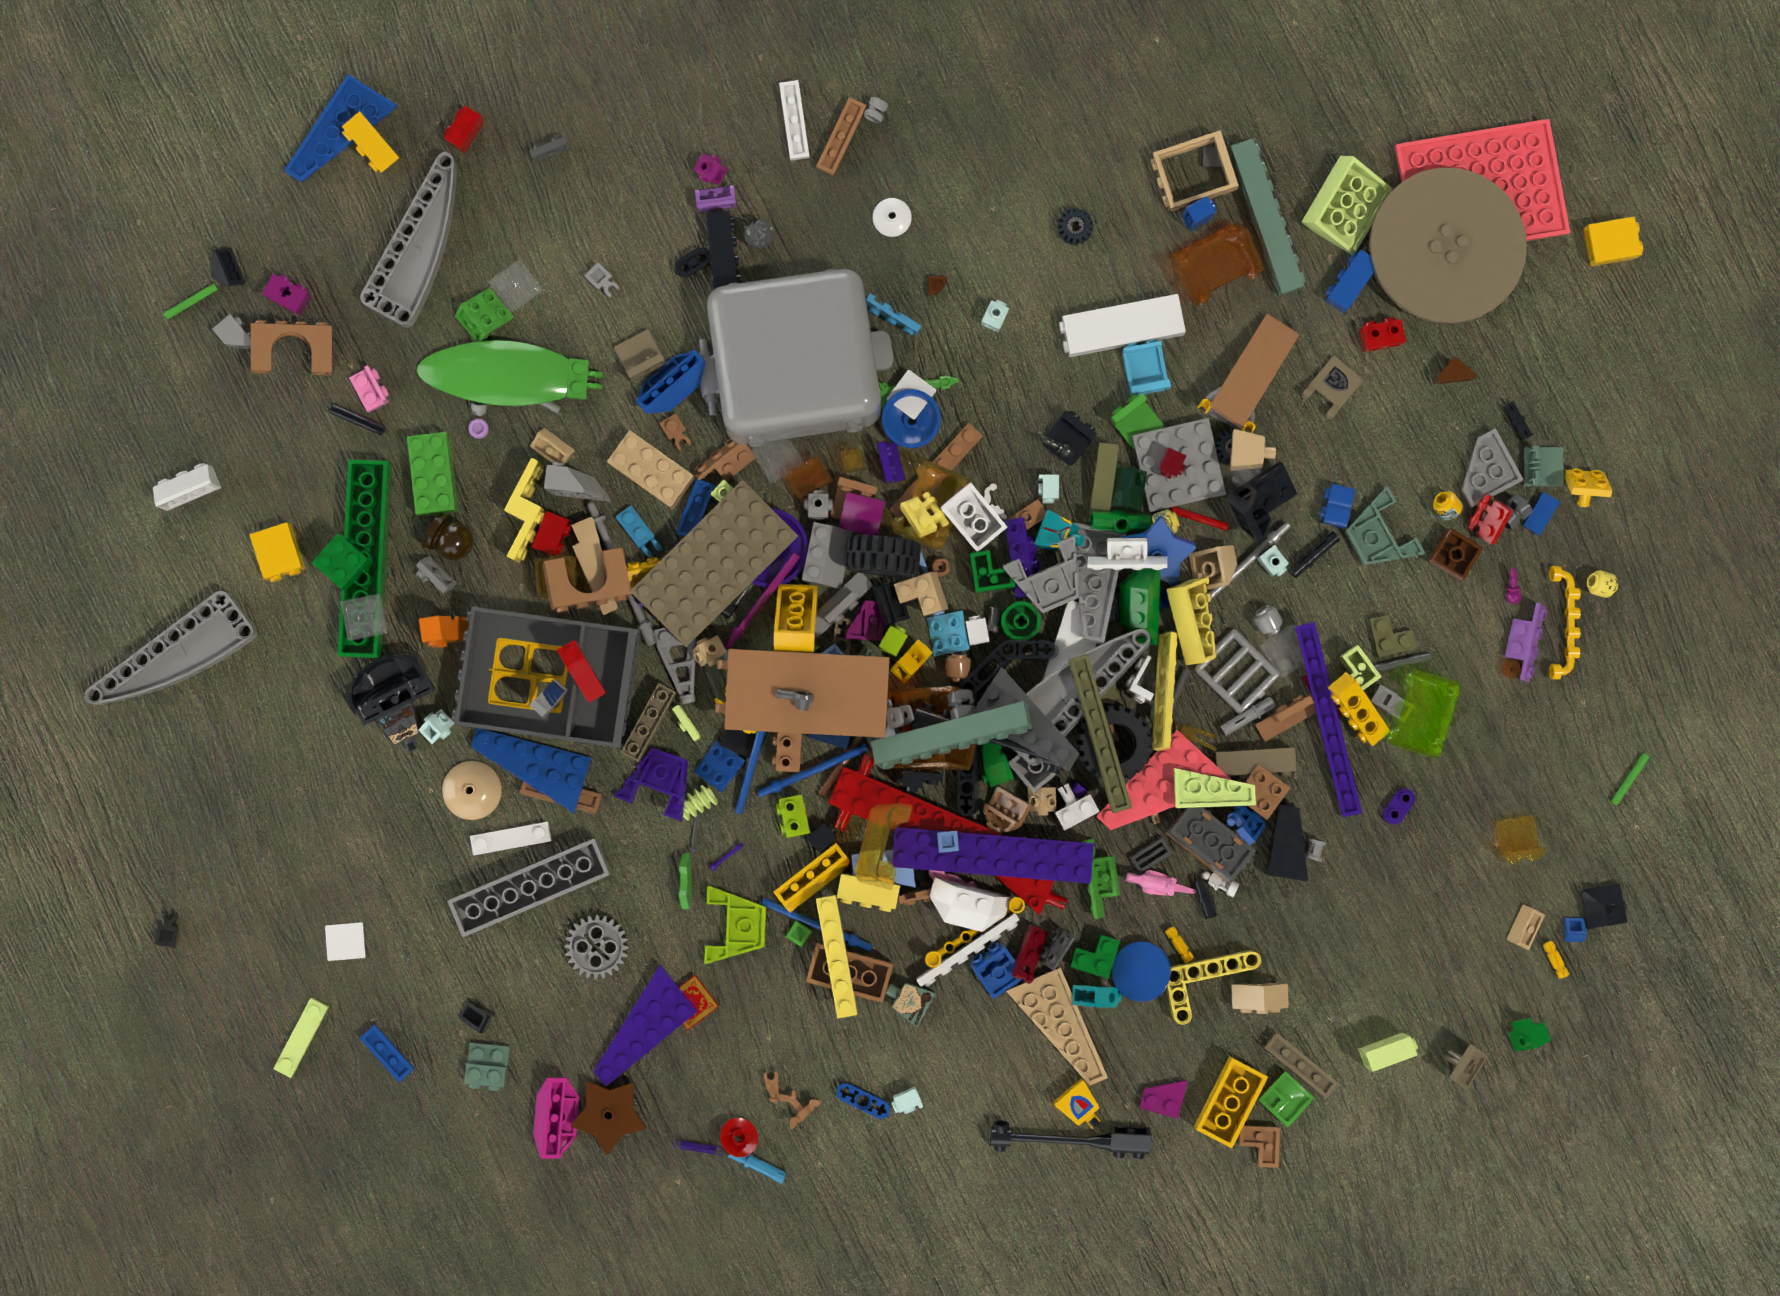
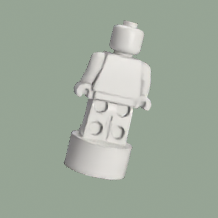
M1207 871L1202 873V878L1209 879L1208 884L1217 891L1220 888L1227 895L1234 897L1240 883L1234 880L1226 883L1214 872L1211 875Z

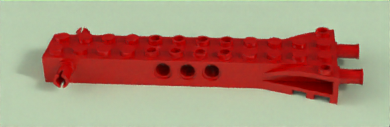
M866 754L863 755L864 757L858 770L853 771L846 767L843 768L829 800V804L838 807L840 810L833 827L838 829L842 821L840 830L844 832L851 815L855 814L894 832L895 827L1005 836L870 778L869 773L875 760L871 757L868 764H866L869 758ZM996 876L1039 915L1047 903L1061 910L1064 909L1065 905L1058 903V901L1067 903L1068 898L1052 892L1051 888L1054 880Z

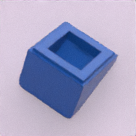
M1564 918V941L1584 942L1587 937L1584 918Z

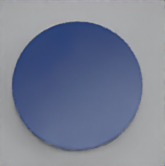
M1134 942L1125 946L1117 954L1112 967V976L1115 986L1126 998L1138 1002H1147L1158 998L1164 993L1172 970L1170 961L1161 948L1148 942Z

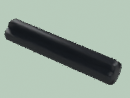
M332 404L329 411L339 418L378 435H383L386 428L378 422L337 404Z

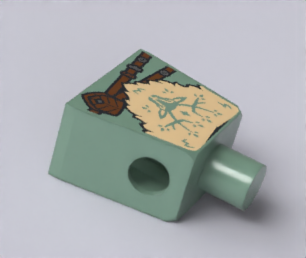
M904 982L901 989L890 984L885 993L895 999L892 1008L916 1027H918L935 996L934 991L908 982Z

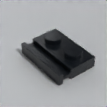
M898 581L873 588L884 626L910 619L906 604L899 602L894 584L899 583Z

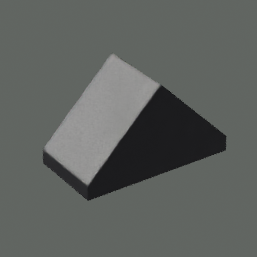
M467 1000L459 1019L478 1033L483 1034L487 1031L495 1013Z

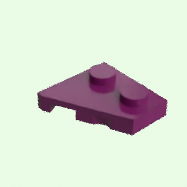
M863 601L844 635V639L882 641L883 620L877 601Z
M1182 1080L1180 1082L1144 1088L1139 1108L1178 1119L1188 1081Z

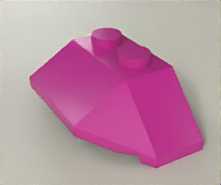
M547 1078L537 1094L533 1136L541 1159L561 1158L563 1152L576 1138L577 1129L572 1128L571 1124L578 1117L580 1097L567 1078Z

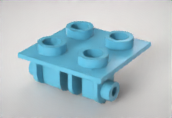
M963 611L927 618L934 657L970 649Z

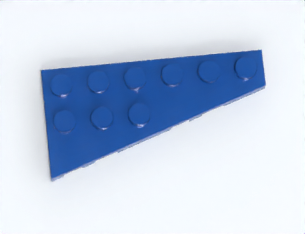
M348 74L284 172L303 183L355 142L353 139L349 142L343 135L344 129L342 126L359 111L374 127L398 108V106Z

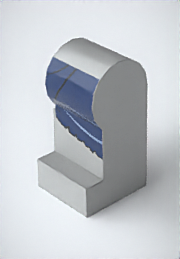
M555 679L529 706L541 717L546 718L568 689Z

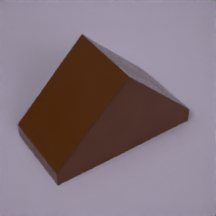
M1453 357L1433 380V383L1444 384L1473 381L1477 378V374L1458 358Z

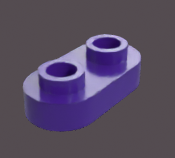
M1399 789L1383 810L1384 820L1389 824L1400 823L1415 802L1414 793L1409 789ZM1403 795L1408 796L1407 802L1402 800ZM1392 811L1397 812L1396 818L1391 817Z

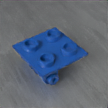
M716 740L694 772L722 793L724 789H727L726 787L733 780L734 775H737L739 768L744 765L745 760L733 751L719 746L720 742Z

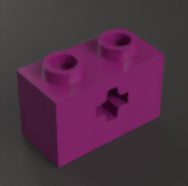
M273 274L262 295L301 316L311 298V295L307 292L308 288L299 283L296 286L291 284V279L282 274L279 277ZM286 291L291 292L290 296L285 295L284 293Z

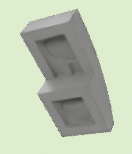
M1380 685L1371 699V703L1404 723L1414 705Z

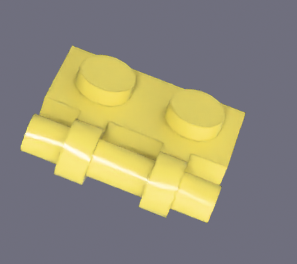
M929 492L922 495L925 500L924 502L915 497L900 504L901 511L919 538L937 530L936 523L938 522L942 527L949 524L946 514L940 510L937 500ZM931 509L934 515L930 516L927 510Z

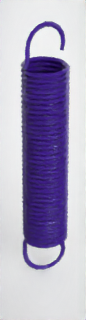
M675 1140L681 1141L680 1149L715 1155L716 1149L719 1147Z

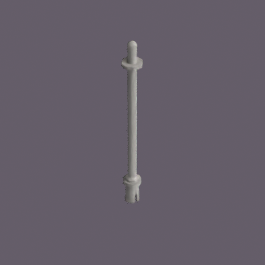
M589 502L587 507L594 519L606 550L615 549L603 524L606 517H600L594 502ZM631 594L628 599L639 622L637 629L641 631L646 646L649 647L658 642L651 627L653 624L651 621L646 620L637 598Z

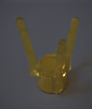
M1191 725L1189 727L1183 726L1180 733L1191 743L1196 741L1213 751L1217 750L1216 747L1196 737V733L1215 739L1218 737L1217 735L1197 729Z

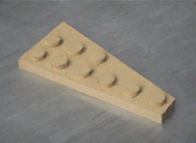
M1060 967L1034 978L1031 984L1024 982L1006 991L1089 1086L1108 1078L1077 1005H1072V993Z

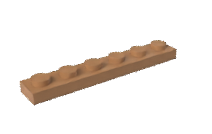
M968 423L890 508V511L902 522H905L907 518L901 511L900 504L915 497L924 502L925 500L922 495L926 492L931 494L981 440L983 435Z

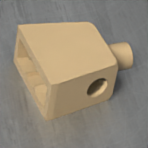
M1236 429L1233 430L1230 458L1231 471L1262 468L1264 458L1275 459L1276 447H1265L1264 436Z

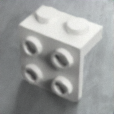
M1149 655L1144 658L1141 657V659L1139 658L1134 667L1137 670L1135 675L1132 674L1125 684L1128 687L1125 692L1132 695L1131 699L1140 704L1150 702L1154 695L1137 685L1151 659Z

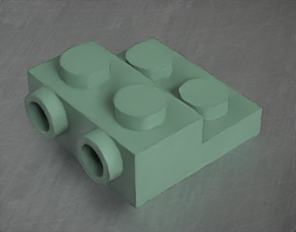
M470 1042L464 1083L469 1084V1088L480 1089L481 1085L489 1086L488 1090L500 1091L501 1087L504 1088L507 1082L510 1046Z

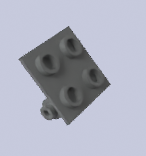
M1058 926L1052 932L1046 946L1043 947L1039 961L1054 971L1076 937Z

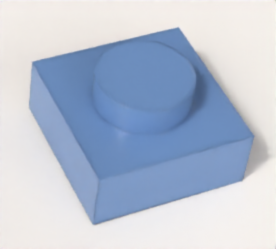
M957 831L937 833L939 853L959 851Z

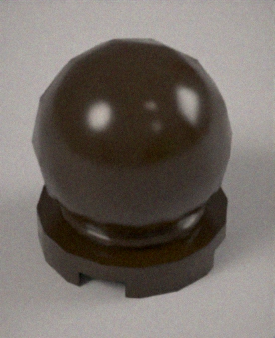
M441 512V518L435 517L426 533L429 537L427 541H423L422 546L429 550L436 547L437 552L449 560L462 559L472 550L474 544L473 535L464 524L449 522L450 517Z

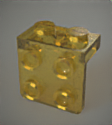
M1533 816L1501 820L1495 823L1501 861L1516 864L1521 863V859L1528 858V861L1540 860V856L1546 855L1545 847L1539 846L1536 823Z

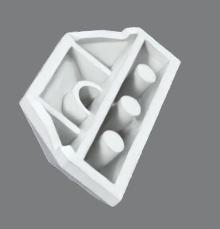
M934 877L929 895L945 923L981 932L1006 915L1011 898L1007 895Z

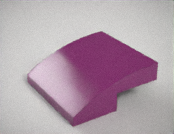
M847 491L839 528L864 535H878L886 501Z

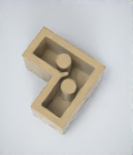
M929 572L894 584L899 602L905 603L918 599L924 616L948 609L937 572Z
M1242 983L1232 985V1009H1240L1241 1013H1252V1010H1256L1257 1014H1268L1269 1012H1281L1280 1009L1288 1008V984Z

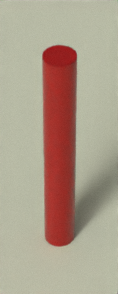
M1175 506L1171 509V512H1175L1178 516L1227 531L1229 523Z

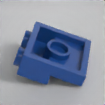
M1002 942L991 944L988 952L983 955H975L972 958V963L969 964L993 1000L1022 980L1012 977L1015 960Z

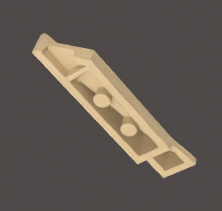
M589 517L571 525L578 544L572 546V549L593 593L602 588L605 576L600 555L602 548L594 519ZM615 599L608 600V604L599 606L603 615L618 608Z

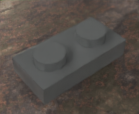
M557 136L552 138L551 142L543 145V143L533 146L529 152L534 163L569 149L570 146L566 137Z

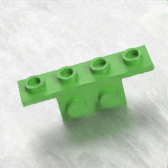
M1094 839L1083 840V843H1094ZM1094 846L1092 877L1087 889L1089 895H1091V913L1094 915V919L1105 917L1102 898L1119 896L1120 889L1115 856L1096 858Z

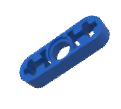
M847 1082L841 1083L837 1087V1097L841 1101L878 1119H884L889 1115L890 1106L887 1101ZM849 1087V1092L854 1094L855 1090L858 1091L854 1102L850 1101L852 1099L850 1095L843 1097L840 1089ZM866 1095L869 1098V1103L866 1106L859 1105L857 1101L859 1096ZM872 1099L876 1100L874 1104L877 1106L884 1104V1109L887 1110L886 1113L882 1112L880 1115L878 1114V1109L872 1107V1111L868 1110L872 1105Z

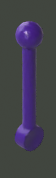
M740 843L716 863H711L709 866L710 870L715 871L719 864L744 845Z

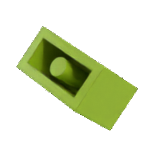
M898 625L895 627L890 626L879 644V649L896 658L908 638V635L905 634L906 630Z

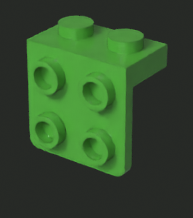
M1143 393L1139 396L1135 394L1127 400L1129 404L1124 408L1119 406L1112 412L1114 416L1110 419L1111 423L1132 449H1134L1133 435L1163 428V423L1146 403L1147 398Z

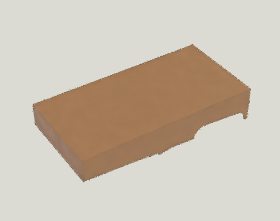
M729 649L728 660H718L717 669H728L726 704H715V713H725L724 729L885 738L889 657ZM777 688H780L781 690L792 692H810L814 694V701L808 711L798 710L794 700L776 698Z

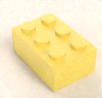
M842 873L837 898H841L840 902L852 904V901L860 902L862 907L871 908L872 905L880 906L879 910L891 912V909H896L900 884Z

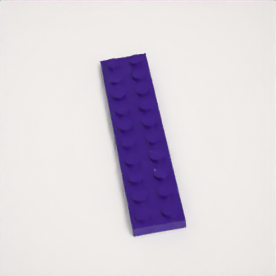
M895 827L892 867L1091 883L1094 843L957 832L959 851L939 853L937 833L948 831Z

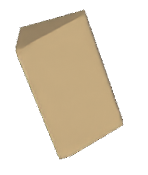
M546 428L541 429L530 445L532 449L551 463L559 462L565 465L575 452L572 447Z
M1522 905L1507 940L1529 950L1545 914L1529 906Z

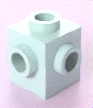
M439 710L436 714L431 712L424 719L425 723L419 729V732L433 744L439 738L444 740L451 733L449 729L454 725V722L442 710Z

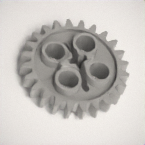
M597 914L595 920H593L592 916L589 915L588 922L582 918L580 919L582 925L575 923L576 930H569L572 937H566L565 939L570 941V944L564 947L570 949V951L565 956L572 957L568 963H575L573 970L578 967L580 968L579 975L587 972L586 978L593 974L594 979H597L599 974H601L604 979L606 978V972L611 976L613 975V968L617 971L620 970L617 965L618 963L625 964L621 958L628 957L624 950L629 949V946L624 945V942L629 939L622 937L626 932L625 930H618L621 924L613 925L615 919L607 922V916L600 920V915ZM595 927L602 930L601 938L593 936L592 931ZM584 934H588L590 939L595 944L600 943L601 946L599 948L606 955H608L610 959L606 960L604 955L599 950L594 951V944L590 942V940H588L584 936ZM580 941L587 943L588 949L586 952L579 950L578 944ZM608 942H613L616 945V950L612 953L606 949ZM596 955L601 958L600 966L592 964L593 956Z

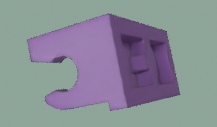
M734 185L695 190L698 212L737 208Z

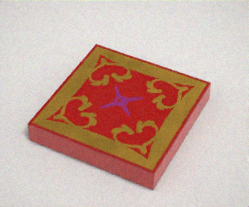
M696 974L679 987L698 1010V1012L683 1023L688 1031L718 1008L719 1005Z

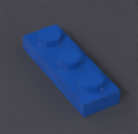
M696 479L675 532L676 534L685 537L703 519L715 485Z
M376 1024L359 1038L398 1082H401L415 1069Z

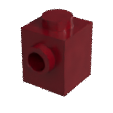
M1169 447L1166 448L1157 467V470L1161 472L1160 475L1167 479H1171V477L1176 478L1178 475L1181 476L1186 467L1183 463L1187 455Z

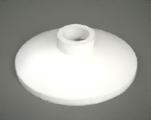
M888 198L881 201L874 209V226L885 236L896 237L902 235L911 224V211L902 200ZM890 213H894L896 217L894 219H890L888 215Z

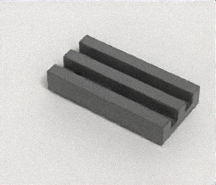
M1162 836L1130 856L1129 859L1138 873L1141 874L1173 854ZM1162 842L1163 845L1142 859L1135 860V858ZM1162 850H1167L1166 853L1140 868V864Z

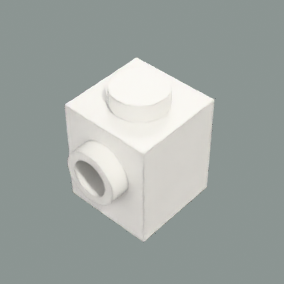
M980 615L969 617V621L965 622L969 646L988 643L989 636L985 618L981 619Z

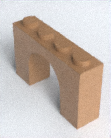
M256 320L255 323H251V373L271 374V349L274 343L285 336H296L305 341L310 349L311 375L331 376L332 326H327V323L317 322L315 325H307V322H295V325L287 324L286 321H275V324H267V321Z
M617 548L602 551L600 555L605 576L604 584L601 589L593 593H582L570 584L564 558L544 561L542 566L551 611L557 610V613L569 611V607L575 606L577 609L589 607L588 604L592 603L600 606L608 604V600L614 599L616 602L626 601L627 597L632 593L630 592L631 588L623 549Z

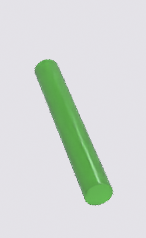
M213 283L164 312L165 317L170 319L217 291V286Z
M1642 754L1611 800V803L1615 806H1618L1650 757L1647 754Z

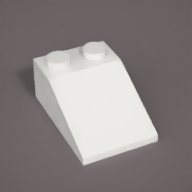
M971 482L940 507L976 552L980 551L1007 528L1006 524Z

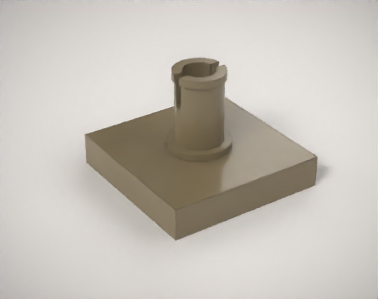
M1471 1044L1463 1056L1451 1049L1448 1053L1454 1058L1448 1055L1445 1057L1446 1061L1456 1066L1449 1078L1466 1090H1468L1488 1058L1486 1054Z

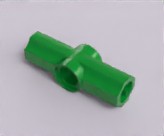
M1115 510L1114 512L1092 511L1089 519L1091 529L1115 530L1117 533H1126L1127 531L1144 532L1151 527V516L1149 514L1125 513L1122 510ZM1120 519H1124L1122 523L1116 524Z

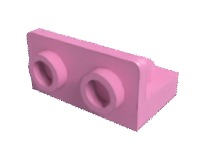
M367 365L363 371L349 377L366 411L370 413L389 403L387 398L389 393L384 385H380L378 381L380 376L377 370Z

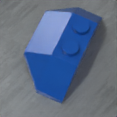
M695 350L690 351V353L673 356L665 365L644 381L639 391V396L635 400L636 403L646 414L671 411L700 386L706 361Z

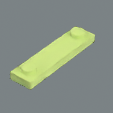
M310 998L274 1070L290 1078L293 1077L329 1008L328 1005Z

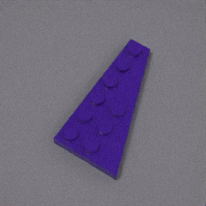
M662 965L659 966L593 1071L605 1087L698 1012Z

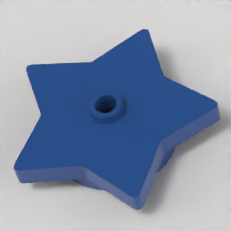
M1160 516L1143 533L1122 537L1147 538V556H1167V568L1160 570V579L1175 586L1179 584L1180 563L1196 549L1195 542L1176 536L1169 528L1163 516Z

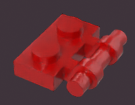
M1485 493L1484 497L1477 504L1476 512L1474 515H1471L1467 528L1474 531L1476 526H1479L1480 529L1477 535L1489 544L1495 545L1513 510L1497 500L1491 505L1489 502L1492 496ZM1485 510H1486V511L1488 512V514L1486 515L1485 519L1483 520V519H1481V517H1482L1483 513H1484Z

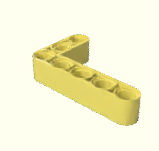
M1252 950L1171 966L1172 971L1178 972V979L1175 981L1169 980L1166 987L1173 1019L1181 1025L1191 1021L1192 1013L1186 983L1256 969L1261 964L1260 955ZM1250 954H1253L1256 958L1255 963L1252 965H1248L1246 962V958ZM1231 958L1236 960V966L1233 969L1227 967V961ZM1212 962L1216 963L1217 970L1214 973H1209L1207 970L1208 965ZM1190 967L1197 968L1198 973L1196 976L1190 977L1188 975ZM1176 990H1180L1183 993L1182 998L1178 1001L1173 999V993ZM1180 1010H1185L1187 1013L1186 1018L1183 1020H1178L1177 1013Z

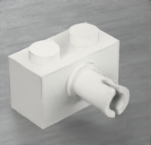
M1069 783L1063 785L1067 793H1065L1062 786L1057 789L1065 802V807L1054 812L1063 830L1100 812L1090 794L1076 799Z

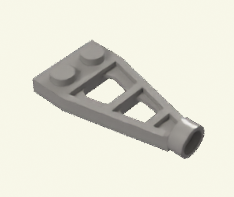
M667 628L654 630L658 640V651L680 695L681 705L696 702L694 694L696 661L692 650L697 646V639L695 638L687 646V659L684 662L676 663L670 655V648L683 644ZM687 666L689 668V680L680 682L676 669Z

